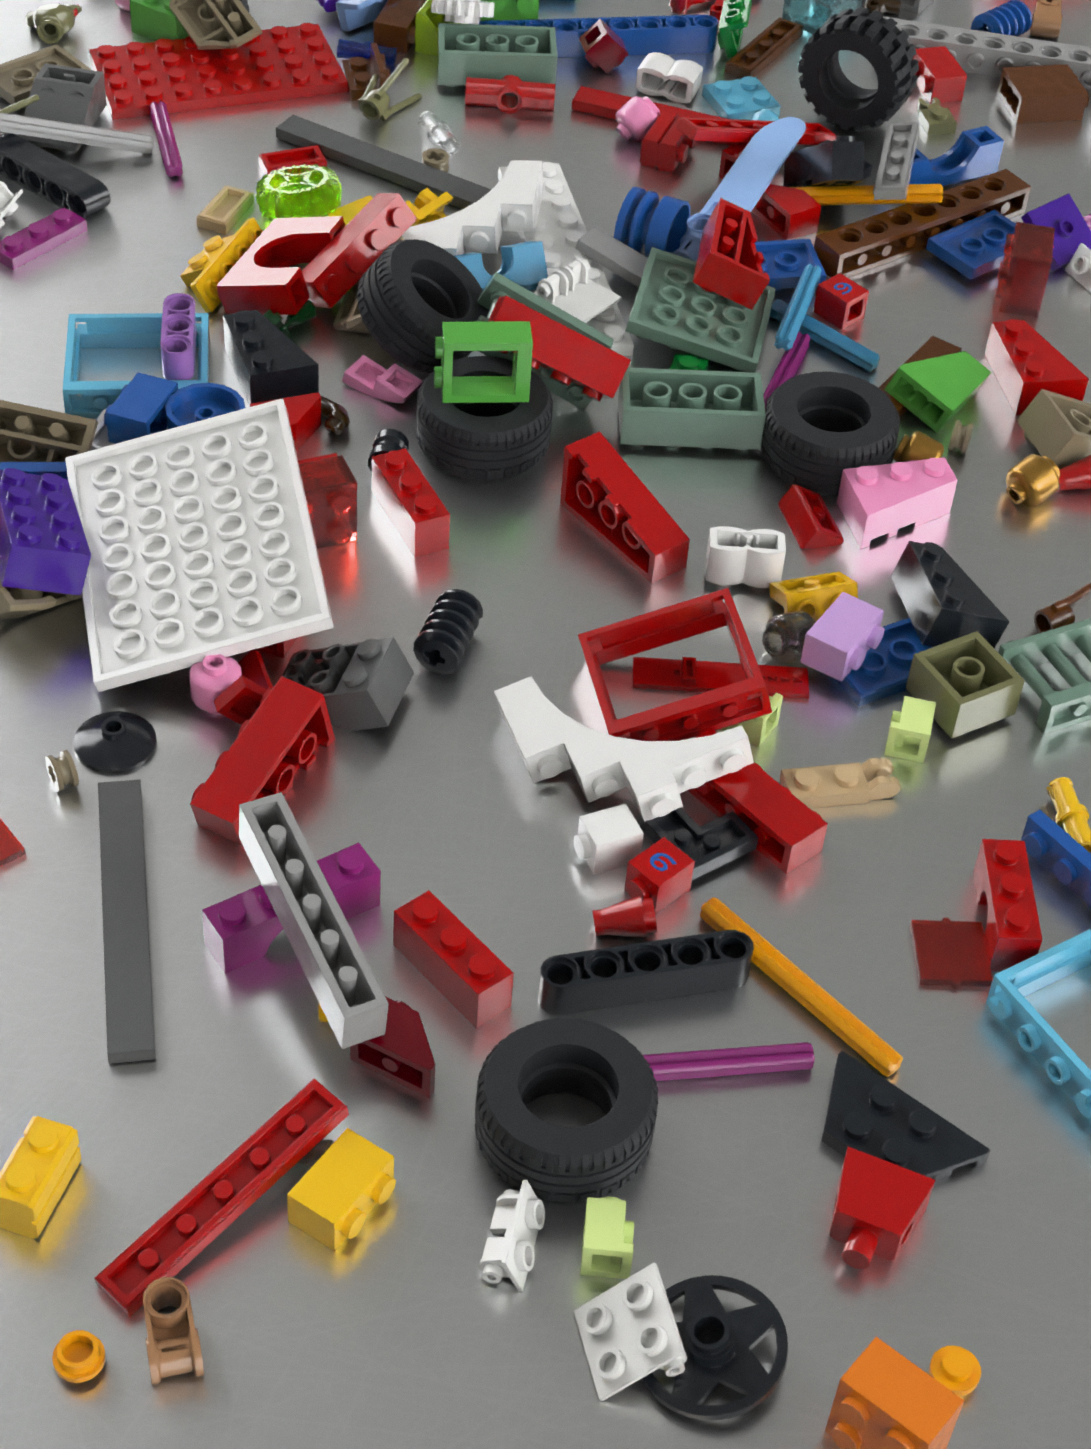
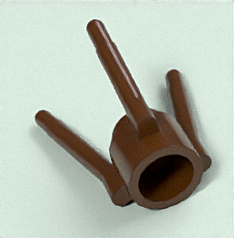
M1091 582L1066 598L1035 612L1034 623L1038 632L1042 633L1073 624L1075 622V615L1070 605L1091 592Z

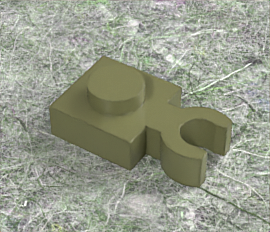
M933 97L932 104L925 103L922 98L918 99L916 109L919 114L918 120L927 135L953 134L956 132L957 122L948 108L940 106V100L937 97Z

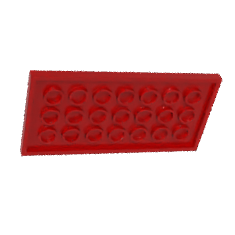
M302 23L299 26L293 27L274 26L271 29L262 30V34L238 48L199 50L191 37L187 36L184 39L170 40L162 38L156 42H130L127 45L120 46L101 45L98 48L89 49L90 61L94 71L104 72L106 104L112 120L151 116V103L155 102L158 104L160 101L166 104L168 114L348 92V81L319 24Z

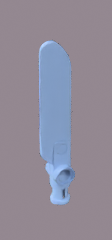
M796 117L778 119L765 125L751 138L701 212L693 214L687 219V231L680 240L679 249L672 252V254L697 262L703 228L720 198L751 213L805 133L806 124L803 120Z

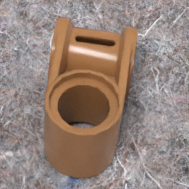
M1036 0V10H1034L1030 36L1058 39L1062 23V0Z
M162 1277L154 1280L147 1286L143 1294L147 1331L145 1341L152 1385L160 1384L161 1378L193 1372L196 1377L203 1376L204 1368L198 1329L194 1325L190 1293L187 1286L181 1280L173 1277ZM166 1306H173L178 1308L175 1312L170 1314H161L157 1312L158 1310Z

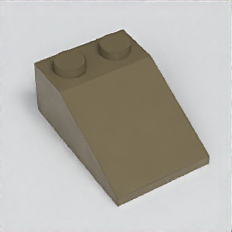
M1041 389L1017 419L1018 424L1025 432L1024 438L1036 447L1041 456H1047L1053 460L1058 469H1062L1091 455V404Z

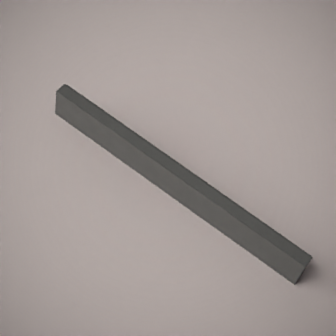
M292 115L276 127V137L300 147L317 145L326 157L417 192L428 188L439 197L447 191L453 196L449 204L462 209L477 202L492 190L296 115Z
M141 780L99 782L98 801L108 1063L156 1059Z

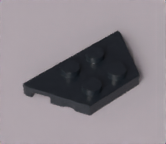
M843 1050L838 1054L822 1142L844 1157L847 1148L851 1147L935 1179V1182L950 1177L955 1168L970 1163L978 1167L987 1161L990 1152L989 1148Z

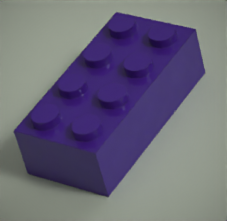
M15 468L0 470V580L2 586L81 596L91 552L68 479H63L51 473H46L42 476L26 474Z

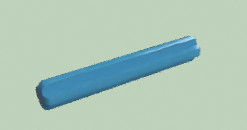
M808 264L802 272L775 336L776 341L774 345L777 349L783 348L785 351H788L794 344L821 279L820 274L822 270L818 265L814 267Z
M776 299L772 303L769 316L781 323L789 304ZM805 315L799 329L802 334H808L812 341L867 372H872L874 368L878 367L879 354L813 317Z

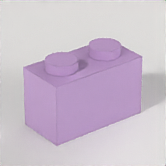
M842 592L806 633L801 663L842 682L852 669L857 671L865 659L866 652L870 648L876 649L881 642L885 630L881 627L884 610Z

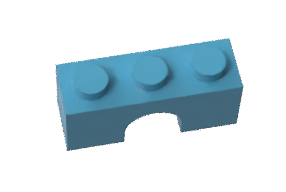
M527 241L500 247L502 264L497 273L529 291L536 290L539 281L548 278L542 241ZM481 253L455 255L472 273L482 290H484L493 275H490L485 270Z

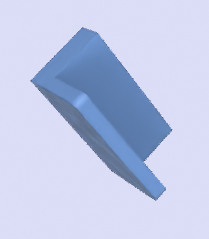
M339 0L335 2L341 31L349 32L375 21L388 0Z

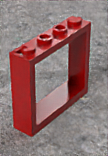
M729 588L578 634L609 735L641 741H680L698 736L710 728L718 730L772 713L766 683ZM727 626L747 678L746 680L621 719L616 718L600 665Z

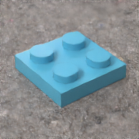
M745 76L737 80H719L712 84L703 85L702 96L719 117L752 120L756 112L764 109L771 110L778 117L780 116L781 105L757 77Z

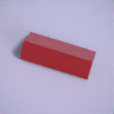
M792 485L781 498L778 505L800 548L816 549L842 545L844 542L843 536L821 495L801 486Z

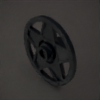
M717 1275L693 1277L667 1288L666 1295L669 1304L685 1295L683 1321L676 1322L687 1355V1361L684 1363V1372L675 1376L672 1394L661 1385L653 1373L643 1377L642 1380L650 1393L664 1406L680 1415L709 1421L729 1419L742 1415L765 1401L779 1384L788 1359L786 1328L779 1311L770 1299L746 1282ZM713 1289L739 1294L756 1305L726 1312ZM774 1329L777 1351L772 1369L768 1374L751 1350ZM719 1383L746 1395L744 1398L724 1405H701Z

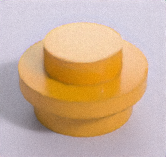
M76 1330L64 1335L54 1348L52 1355L53 1367L57 1375L63 1380L72 1383H81L94 1378L102 1370L106 1359L105 1349L100 1339L84 1330Z
M945 1346L933 1354L929 1364V1373L931 1377L960 1397L972 1392L977 1387L981 1377V1367L977 1358L967 1349L959 1346Z

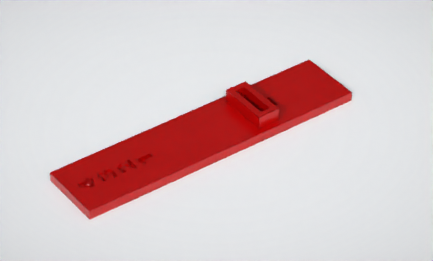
M633 657L632 688L707 692L747 679L741 663L696 661L694 657H682V660ZM759 665L769 696L773 697L775 693H778L783 698L809 699L808 668Z

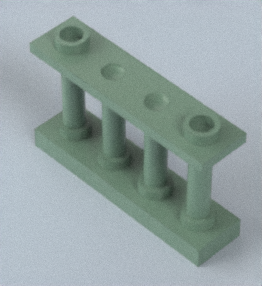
M497 272L494 273L479 296L477 303L487 308L489 312L487 318L481 315L477 322H488L499 297L506 295L609 349L612 348L614 339ZM479 351L486 356L500 357L513 361L514 352L508 351L507 354L498 351ZM542 366L538 370L531 368L542 379L551 393L583 411L592 401V399L581 393L583 387L573 382L566 386L550 378L552 372Z
M1091 618L1000 645L998 653L1020 674L1042 701L1035 724L1043 734L1091 720V681H1087L1067 658L1082 652L1091 662ZM1050 662L1071 688L1054 691L1034 667Z

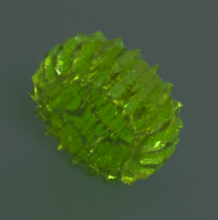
M306 163L296 166L293 164L291 167L282 166L280 170H272L270 174L262 176V179L257 182V194L255 195L262 216L269 218V221H273L274 218L326 217L328 213L335 212L336 208L341 205L342 186L335 171L326 166L319 167L318 164L307 165Z

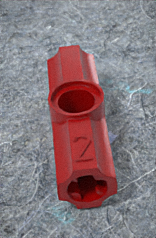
M506 75L500 80L466 77L465 105L498 107L500 111L506 114H514L520 109L554 112L556 84L524 82L514 75ZM506 93H513L515 95L507 96Z

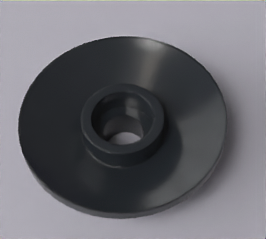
M123 711L106 712L91 717L77 729L73 739L74 752L78 760L86 767L102 773H122L140 767L151 758L157 744L155 730L146 719Z

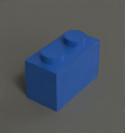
M138 372L130 383L122 388L121 394L116 401L109 405L105 411L104 424L108 430V441L117 444L165 431L167 428L165 405L169 396L178 390V382Z

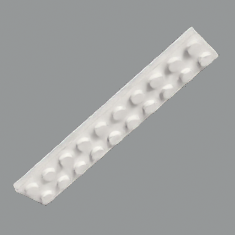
M542 162L544 190L534 232L518 231L522 242H543L548 277L563 266L568 267L576 258L585 259L590 265L588 279L611 291L601 264L575 249L578 239L585 235L587 230L559 163ZM499 167V181L505 175L508 167ZM617 303L586 322L589 326L614 339L611 350L624 357L633 356L634 344L630 334L625 332L626 325Z

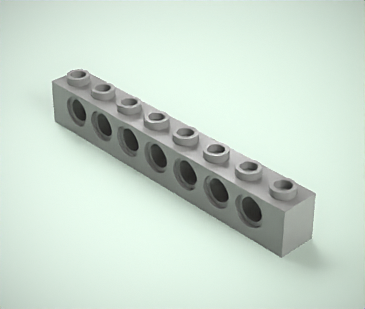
M892 18L897 22L896 27L900 31L903 29L909 36L907 41L909 44L913 43L915 49L946 46L965 72L1001 77L1004 67L1068 64L1085 90L1091 91V47Z

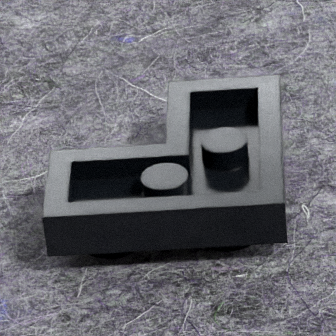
M682 808L645 822L641 816L640 820L641 830L653 843L665 837L695 861L692 880L757 849L759 837L734 811L700 827Z

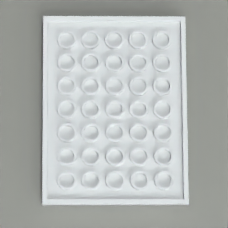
M283 398L65 458L68 483L91 552L82 595L93 682L98 692L189 668L195 663L203 662V659L209 655L221 654L229 657L334 628L289 417Z

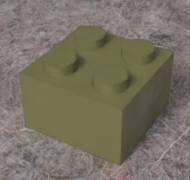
M976 631L914 654L906 689L914 698L936 702L933 719L952 739L1015 715L1025 680Z

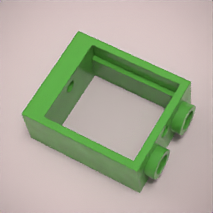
M530 321L442 322V337H435V359H441V366H434V387L441 388L442 403L529 402L533 349ZM453 351H514L512 376H452Z

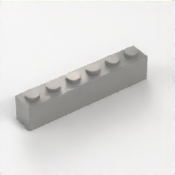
M282 792L240 804L239 839L341 1049L385 1035L389 1003Z

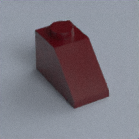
M386 997L389 1005L385 1035L350 1046V1060L430 1098L435 1088V1061L420 1014L406 1003L394 1001Z

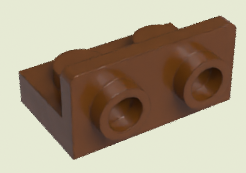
M377 43L370 44V58L353 57L348 60H341V69L348 81V94L351 101L359 100L363 96L374 74H378L379 78L373 90L380 89L390 77V70L386 68L385 54L379 52Z

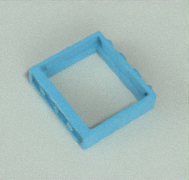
M162 313L69 314L63 378V399L66 414L85 418H98L104 409H107L109 405L116 401L121 394L122 388L130 383V381H79L82 348H161ZM196 313V321H201V323H196L198 380H170L178 382V389L191 384L209 383L210 333L208 313ZM76 322H87V324H78L76 328Z
M1091 929L995 974L986 1004L989 1006L992 1014L997 1019L1002 1020L1017 1037L1021 1047L1030 1052L1044 1067L1049 1078L1055 1084L1060 1085L1075 1102L1080 1113L1091 1120V1070L1025 998L1091 965Z

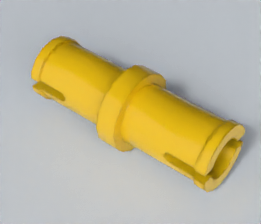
M1060 777L1052 780L1049 786L1046 787V790L1057 812L1055 816L1057 825L1091 853V829L1087 822L1089 819L1087 808L1080 804L1071 779Z

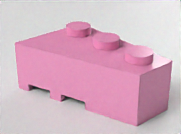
M945 457L843 469L837 504L860 549L870 546L872 539L885 535L887 538L897 535L899 528L909 524L917 527L949 514L958 479Z

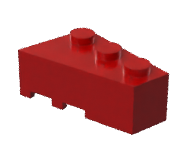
M1010 319L992 322L984 355L1015 416H1021L1041 389L1083 401L1089 378L1026 321Z

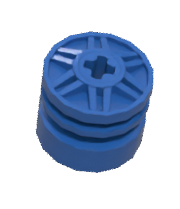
M633 187L626 195L618 213L614 238L640 254L645 252V257L647 258L652 247L672 253L679 249L680 240L687 231L686 222L690 217V205L687 201L670 196H664L659 202L657 192H646L643 188Z

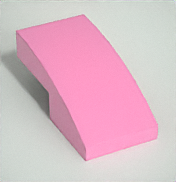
M362 355L344 372L342 379L343 383L366 395L393 403H404L423 383L421 379L396 363L387 370L365 355Z

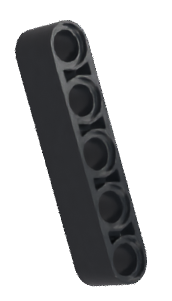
M3 133L0 135V175L61 209L67 208L82 218H86L110 204V193L100 180L15 134Z
M725 930L555 955L546 959L541 965L538 1003L548 1013L565 1015L735 989L745 984L748 979L754 950L753 942L743 932Z

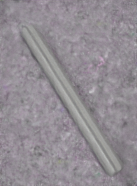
M0 112V132L151 154L153 150L154 140L151 135Z

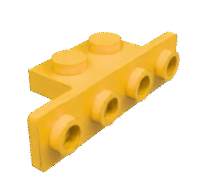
M255 218L247 219L234 235L224 238L217 235L208 239L203 244L204 249L188 261L189 266L180 275L186 287L191 286L192 291L206 313L214 311L221 302L218 297L217 284L263 232Z

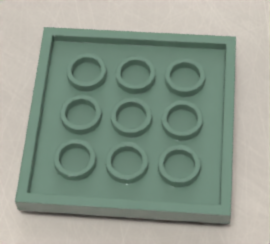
M652 247L625 332L634 334L642 339H649L667 345L675 350H682L697 355L704 360H712L730 366L737 371L755 373L776 288L766 286L751 310L717 293L705 291L699 285L693 283L696 261Z

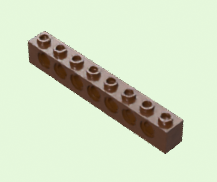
M1004 169L944 190L943 199L940 203L905 204L816 235L814 249L829 278L839 273L848 278L925 250L928 238L993 210H996L1008 219L1024 214L1031 186L1008 169Z

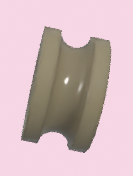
M433 148L422 153L421 159L423 164L448 173L449 154L445 150Z
M956 420L949 443V451L959 449L961 454H966L974 424L969 423V425L964 426L960 420Z
M68 750L61 751L58 758H55L53 755L45 757L50 780L57 792L64 790L66 784H70L72 787L79 785L76 766Z

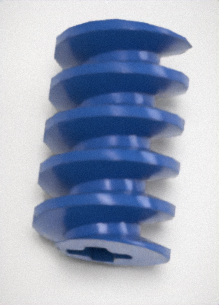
M1010 0L976 16L972 21L971 30L1019 36L1030 30L1033 21L1032 14L1028 6L1023 2Z

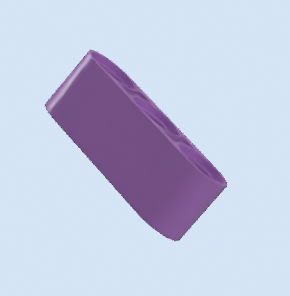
M185 293L168 295L163 301L160 346L163 377L167 380H190L195 373L197 335L195 300L191 295Z

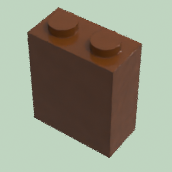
M1068 64L1004 67L1002 69L997 94L1016 124L1082 120L1084 110L1089 104V94Z

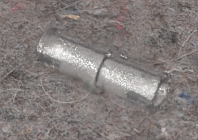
M425 111L419 116L421 121H418V124L427 133V138L433 145L445 150L449 156L455 155L460 148L457 145H460V141L451 133L447 123L440 121L432 111Z

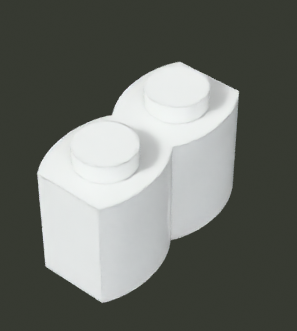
M649 53L637 69L635 88L646 95H663L676 103H690L701 86L703 67L690 60L675 61L663 53Z
M729 526L710 528L705 559V580L721 586L744 583L756 588H770L769 583L781 581L786 554L785 534L770 529L746 531Z

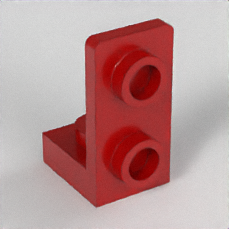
M251 650L238 662L242 670V676L214 700L218 713L240 725L252 718L260 707L264 693L269 688H273L261 653L256 650Z

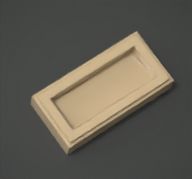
M227 185L224 186L196 217L197 227L226 235L254 203V193Z

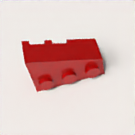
M720 198L703 228L693 283L699 285L705 291L717 293L752 310L770 282L768 273L762 270L761 264L764 258L762 252H758L755 246L758 237L749 211Z

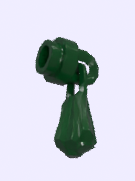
M308 299L296 315H287L285 324L281 322L283 317L278 312L274 314L270 309L263 316L291 340L292 335L288 327L299 325L316 316V308L313 302Z

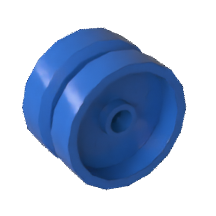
M198 383L180 388L169 396L165 405L167 428L172 429L245 409L244 398L236 390L221 384Z

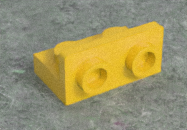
M839 571L769 583L770 598L784 607L785 627L789 630L812 627L842 592L858 598L857 582Z

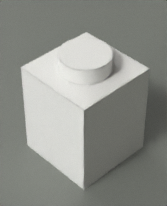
M622 804L579 816L578 835L574 836V847L578 857L581 860L585 859L592 873L597 874L628 864V861L640 854L644 833L627 804Z

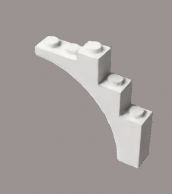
M511 160L505 175L480 200L459 212L439 220L410 226L402 235L405 240L417 239L430 242L443 248L453 256L465 253L497 254L502 231L534 232L544 190L542 161Z
M532 676L494 691L502 717L533 783L554 777L572 768L588 803L601 797L610 796L614 792L627 787L644 822L656 817L665 816L671 811L683 807L680 793L698 788L706 782L728 773L737 772L743 767L754 763L749 738L742 725L710 736L680 741H641L615 737L588 728L563 714L543 695Z

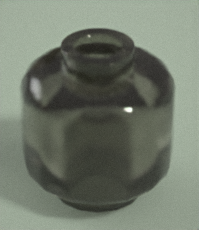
M790 611L773 616L764 627L762 636L764 649L778 663L789 664L801 661L805 635L816 621L810 614L804 611Z

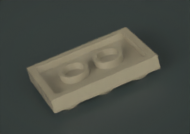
M56 44L0 64V96L11 105L29 98L34 79L45 63L87 70L91 69Z

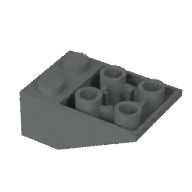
M45 63L34 79L29 96L38 95L39 100L26 106L24 116L93 127L106 106L104 72ZM18 134L19 137L37 147L55 148L63 152H78L82 145Z
M390 637L377 640L368 639L363 642L346 645L335 644L321 649L300 650L291 656L282 676L324 694L332 726L358 731L389 726L414 672L395 638Z

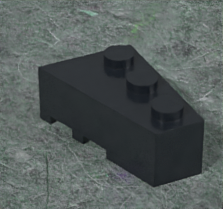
M837 136L836 141L791 152L784 162L783 186L820 187L855 186L863 181L864 142L855 141L854 136Z
M242 310L233 314L223 315L225 350L249 406L252 403L319 392V364L258 310Z
M908 542L891 578L922 645L935 647L978 631L995 649L1010 621L942 547L932 542Z

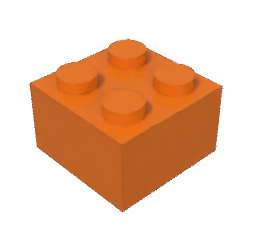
M875 1337L840 1378L825 1432L831 1435L833 1441L841 1449H947L964 1400L881 1339Z

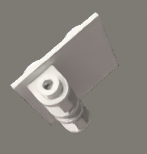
M579 258L573 260L568 267L563 266L553 272L550 277L540 280L534 292L537 296L584 323L622 300V297L588 279L590 265L587 260Z
M656 1263L650 1264L573 1310L600 1401L606 1400L657 1369L664 1370L665 1374L670 1377L684 1372V1363L687 1361V1355Z

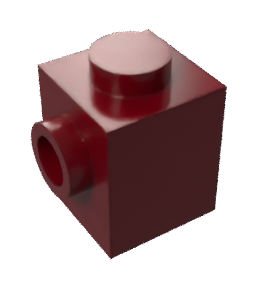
M601 19L579 38L588 62L594 68L600 66L607 74L614 67H618L625 57L629 55L622 39Z

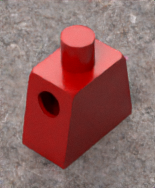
M848 1147L839 1177L829 1235L834 1240L845 1243L841 1254L843 1261L853 1268L867 1269L873 1255L888 1261L895 1260L927 1209L935 1179Z

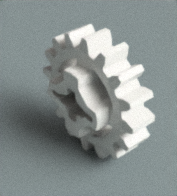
M432 0L431 13L445 14L446 22L479 24V17H494L495 3L481 0Z

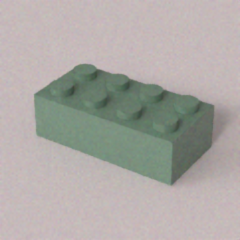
M438 23V85L454 88L466 86V77L500 80L506 75L517 76L524 82L556 84L558 56L555 27Z
M627 368L619 386L618 396L620 444L761 450L766 418L761 373Z

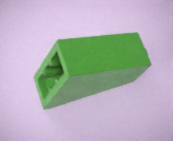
M966 351L902 364L884 390L938 433L976 395L992 372Z

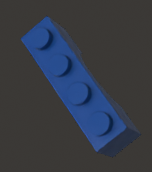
M988 126L962 131L955 144L946 153L935 159L929 160L916 148L909 184H941L946 186L996 173L1004 140Z

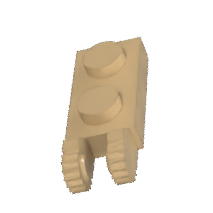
M881 757L880 759L869 758L862 764L858 762L781 769L780 774L781 785L788 788L808 808L869 803L871 800L892 798L901 790L897 777H890L894 767L890 759L886 757Z

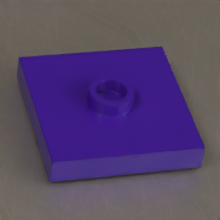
M1069 193L1033 209L1021 217L1052 272L1068 265L1081 243L1091 250V230Z

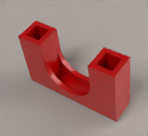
M343 216L274 218L216 286L219 300L223 304L226 315L242 310H258L264 315L269 309L274 314L278 312L280 315H296L310 298L301 268L290 266L310 263L346 226Z

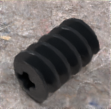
M452 589L441 593L437 598L418 637L414 641L413 648L416 659L430 672L448 675L457 669L459 661L462 659L470 640L474 636L475 630L479 626V619L483 617L481 603L474 595L464 590Z

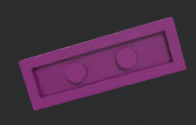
M65 207L56 210L47 217L31 223L26 228L1 240L0 263L14 271L87 232V220Z

